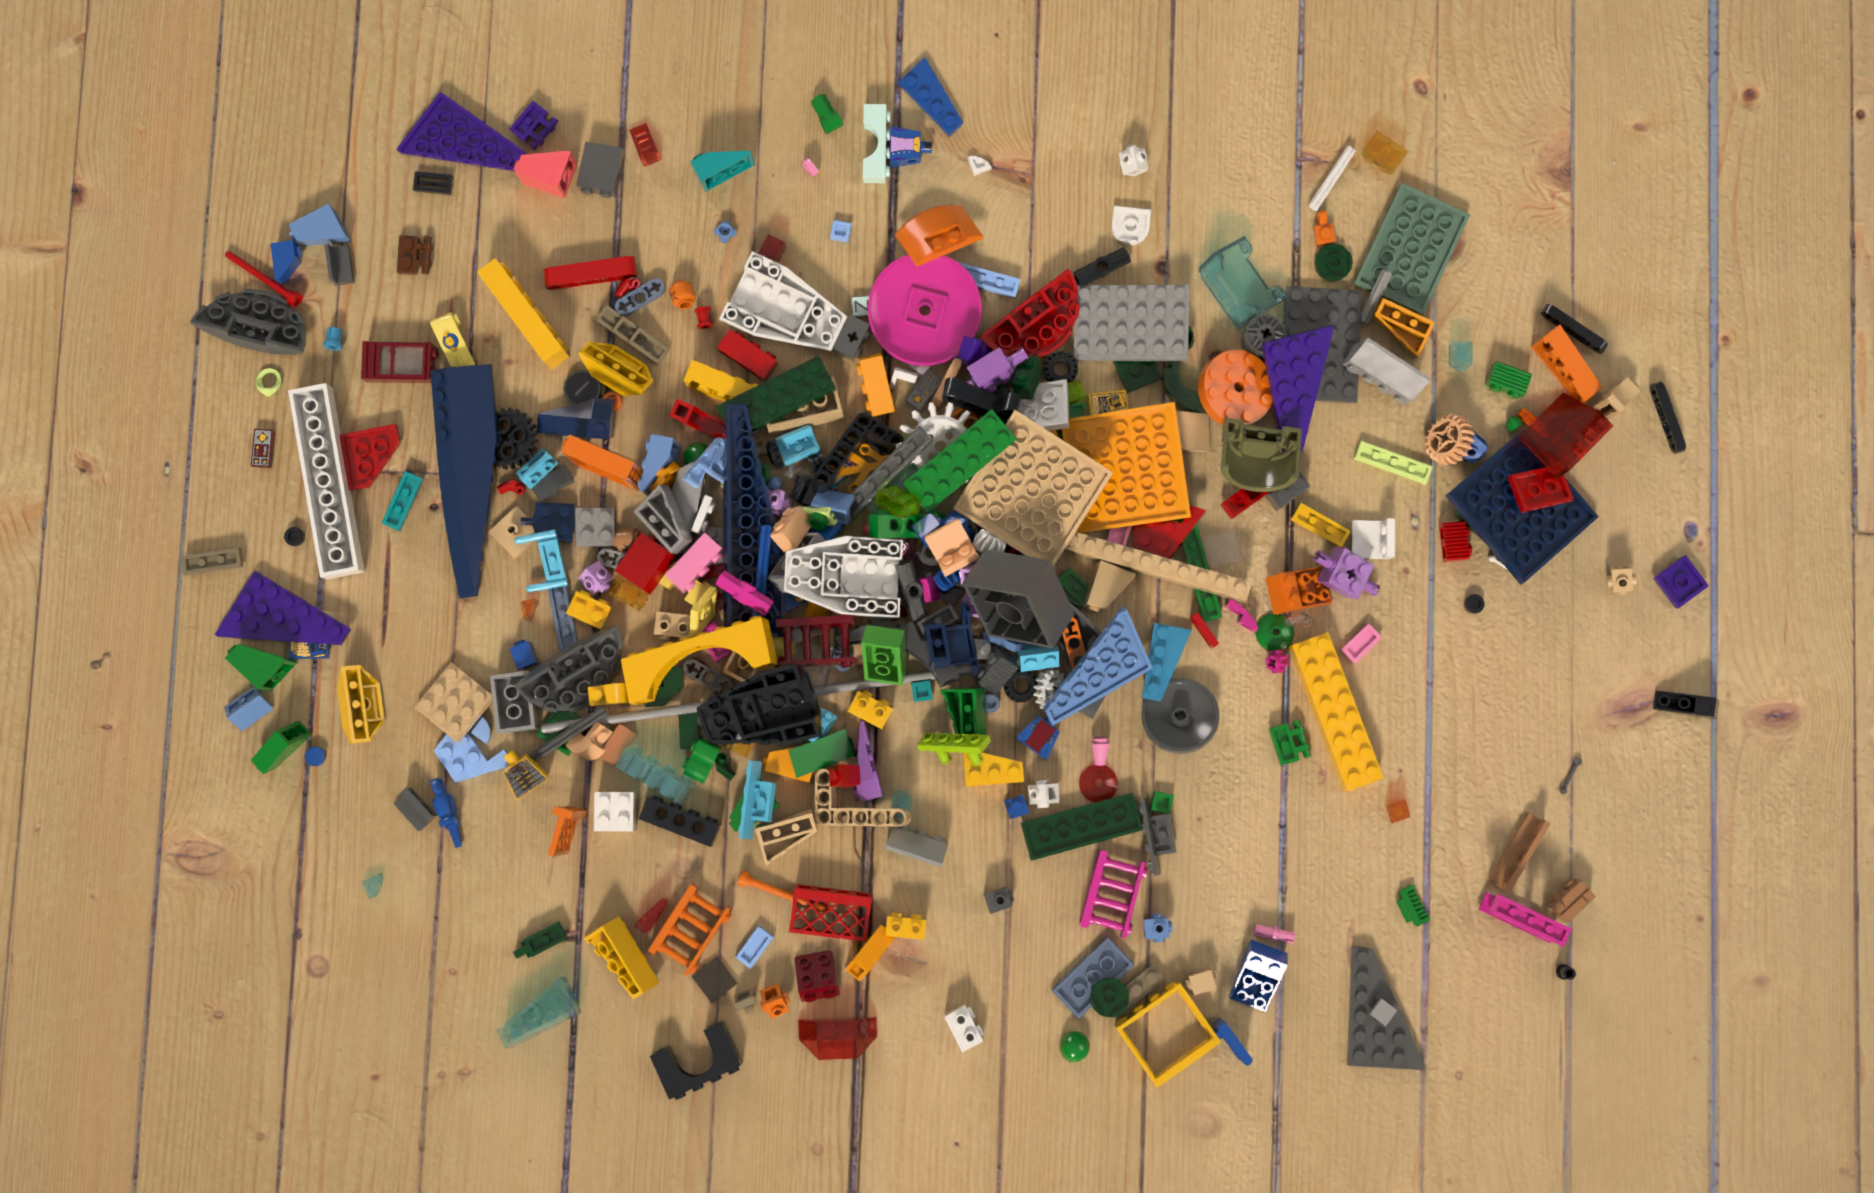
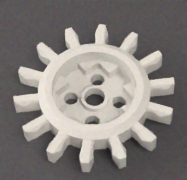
M932 402L929 403L928 407L931 416L925 420L922 419L919 412L915 410L911 412L913 418L917 420L918 426H922L928 434L934 436V441L911 462L915 463L918 470L930 461L928 458L929 454L934 453L937 455L939 453L935 449L936 442L944 441L947 447L967 430L963 422L968 419L969 411L963 412L961 417L956 420L951 417L953 403L949 402L947 404L945 415H937L936 406ZM901 425L900 427L903 433L911 434L914 429L909 428L907 425ZM947 432L953 434L952 439H946L945 435Z

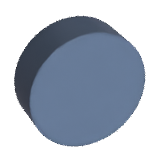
M986 694L985 710L987 713L995 712L1000 706V700L994 694Z

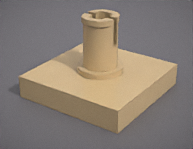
M517 505L489 531L515 560L536 542L515 543V537L534 533L532 525H521V517H529Z

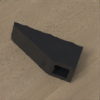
M1656 690L1653 709L1717 720L1719 700L1714 697Z

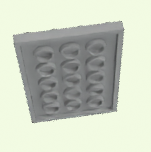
M1077 285L1080 308L1078 318L1074 324L1073 356L1075 361H1188L1190 285H1084L1082 287Z

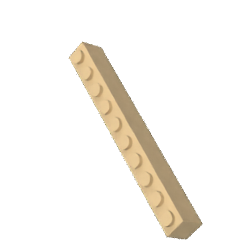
M1078 532L1074 534L1064 550L1246 603L1252 582Z

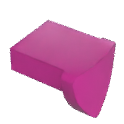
M934 575L917 578L918 584H922L925 603L941 599L939 588L933 579Z

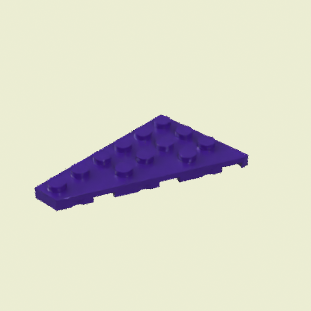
M439 92L396 149L399 153L508 171H514L516 161L520 160L521 155L528 154L442 92Z
M1331 325L1262 343L1278 430H1281L1283 426L1301 428V451H1303L1334 330Z

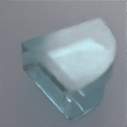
M382 873L362 881L369 899L378 895L383 883Z

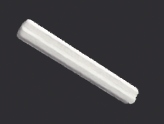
M1351 146L1346 147L1310 202V209L1313 211L1319 209L1355 154L1356 150Z

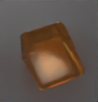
M538 599L521 602L523 618L526 621H532L539 603Z
M1400 799L1385 805L1391 824L1410 817L1406 799Z

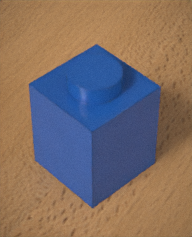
M520 640L515 642L514 646L510 648L517 670L522 671L539 664L531 642Z

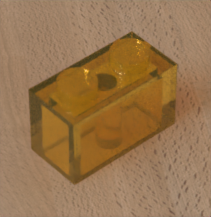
M1376 131L1360 155L1367 162L1379 166L1382 172L1392 175L1408 151L1379 131Z

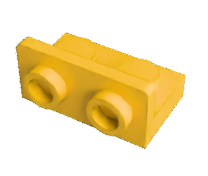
M576 591L566 614L601 630L611 610V607L608 606L609 603L600 598L598 601L591 598L592 595L586 591Z

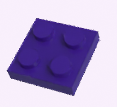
M1686 555L1653 577L1654 581L1676 609L1683 606L1709 586Z

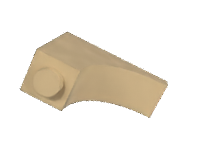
M1629 377L1623 379L1588 409L1589 412L1600 424L1620 414L1626 409L1624 406L1640 392L1637 383Z

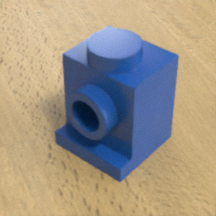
M1023 794L1004 801L1010 819L1029 813Z

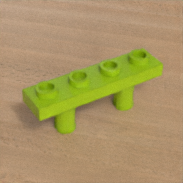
M928 732L922 736L917 747L919 751H935L941 764H947L952 760L949 752L967 753L971 764L977 766L982 763L983 758L981 754L991 740L989 735Z

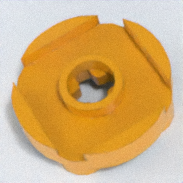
M674 461L667 468L662 467L656 475L658 477L657 480L650 486L649 490L653 492L659 484L669 487L674 485L681 467Z

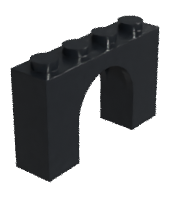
M724 1020L703 1030L713 1052V1063L710 1069L702 1074H690L684 1071L678 1064L670 1045L650 1055L669 1100L672 1098L678 1100L686 1096L685 1092L691 1089L695 1092L703 1088V1083L711 1081V1083L722 1079V1074L728 1072L730 1075L740 1070L739 1066L743 1062Z

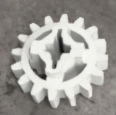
M1045 670V673H1040L1041 678H1036L1038 685H1035L1033 688L1037 689V692L1033 695L1038 697L1035 702L1040 703V709H1043L1048 700L1066 679L1064 678V673H1059V670Z

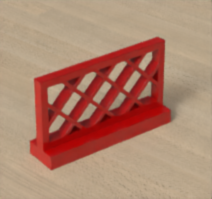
M795 884L789 932L866 942L872 893ZM797 898L805 899L810 906L801 911L797 906ZM820 901L825 902L829 907L822 914L814 906ZM838 904H844L848 909L841 916L834 909ZM858 906L867 907L866 914L860 919L853 911ZM813 908L818 917L809 922L804 913ZM831 910L837 919L829 925L823 916ZM851 913L857 921L848 927L843 918ZM801 916L807 925L803 928H795L794 921ZM819 919L827 926L822 931L816 930L812 925ZM840 921L846 930L842 933H835L831 927ZM860 924L864 929L863 936L854 935L851 929Z

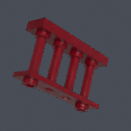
M854 615L776 619V628L783 633L784 661L777 662V666L797 663L800 667L841 664V667H852V664L857 663L855 657H850L849 628H851V625H855ZM839 626V629H841L842 658H831L829 633L831 627ZM820 627V630H822L823 659L811 660L810 631H812V628ZM793 629H800L802 631L804 660L792 661L791 632H793Z

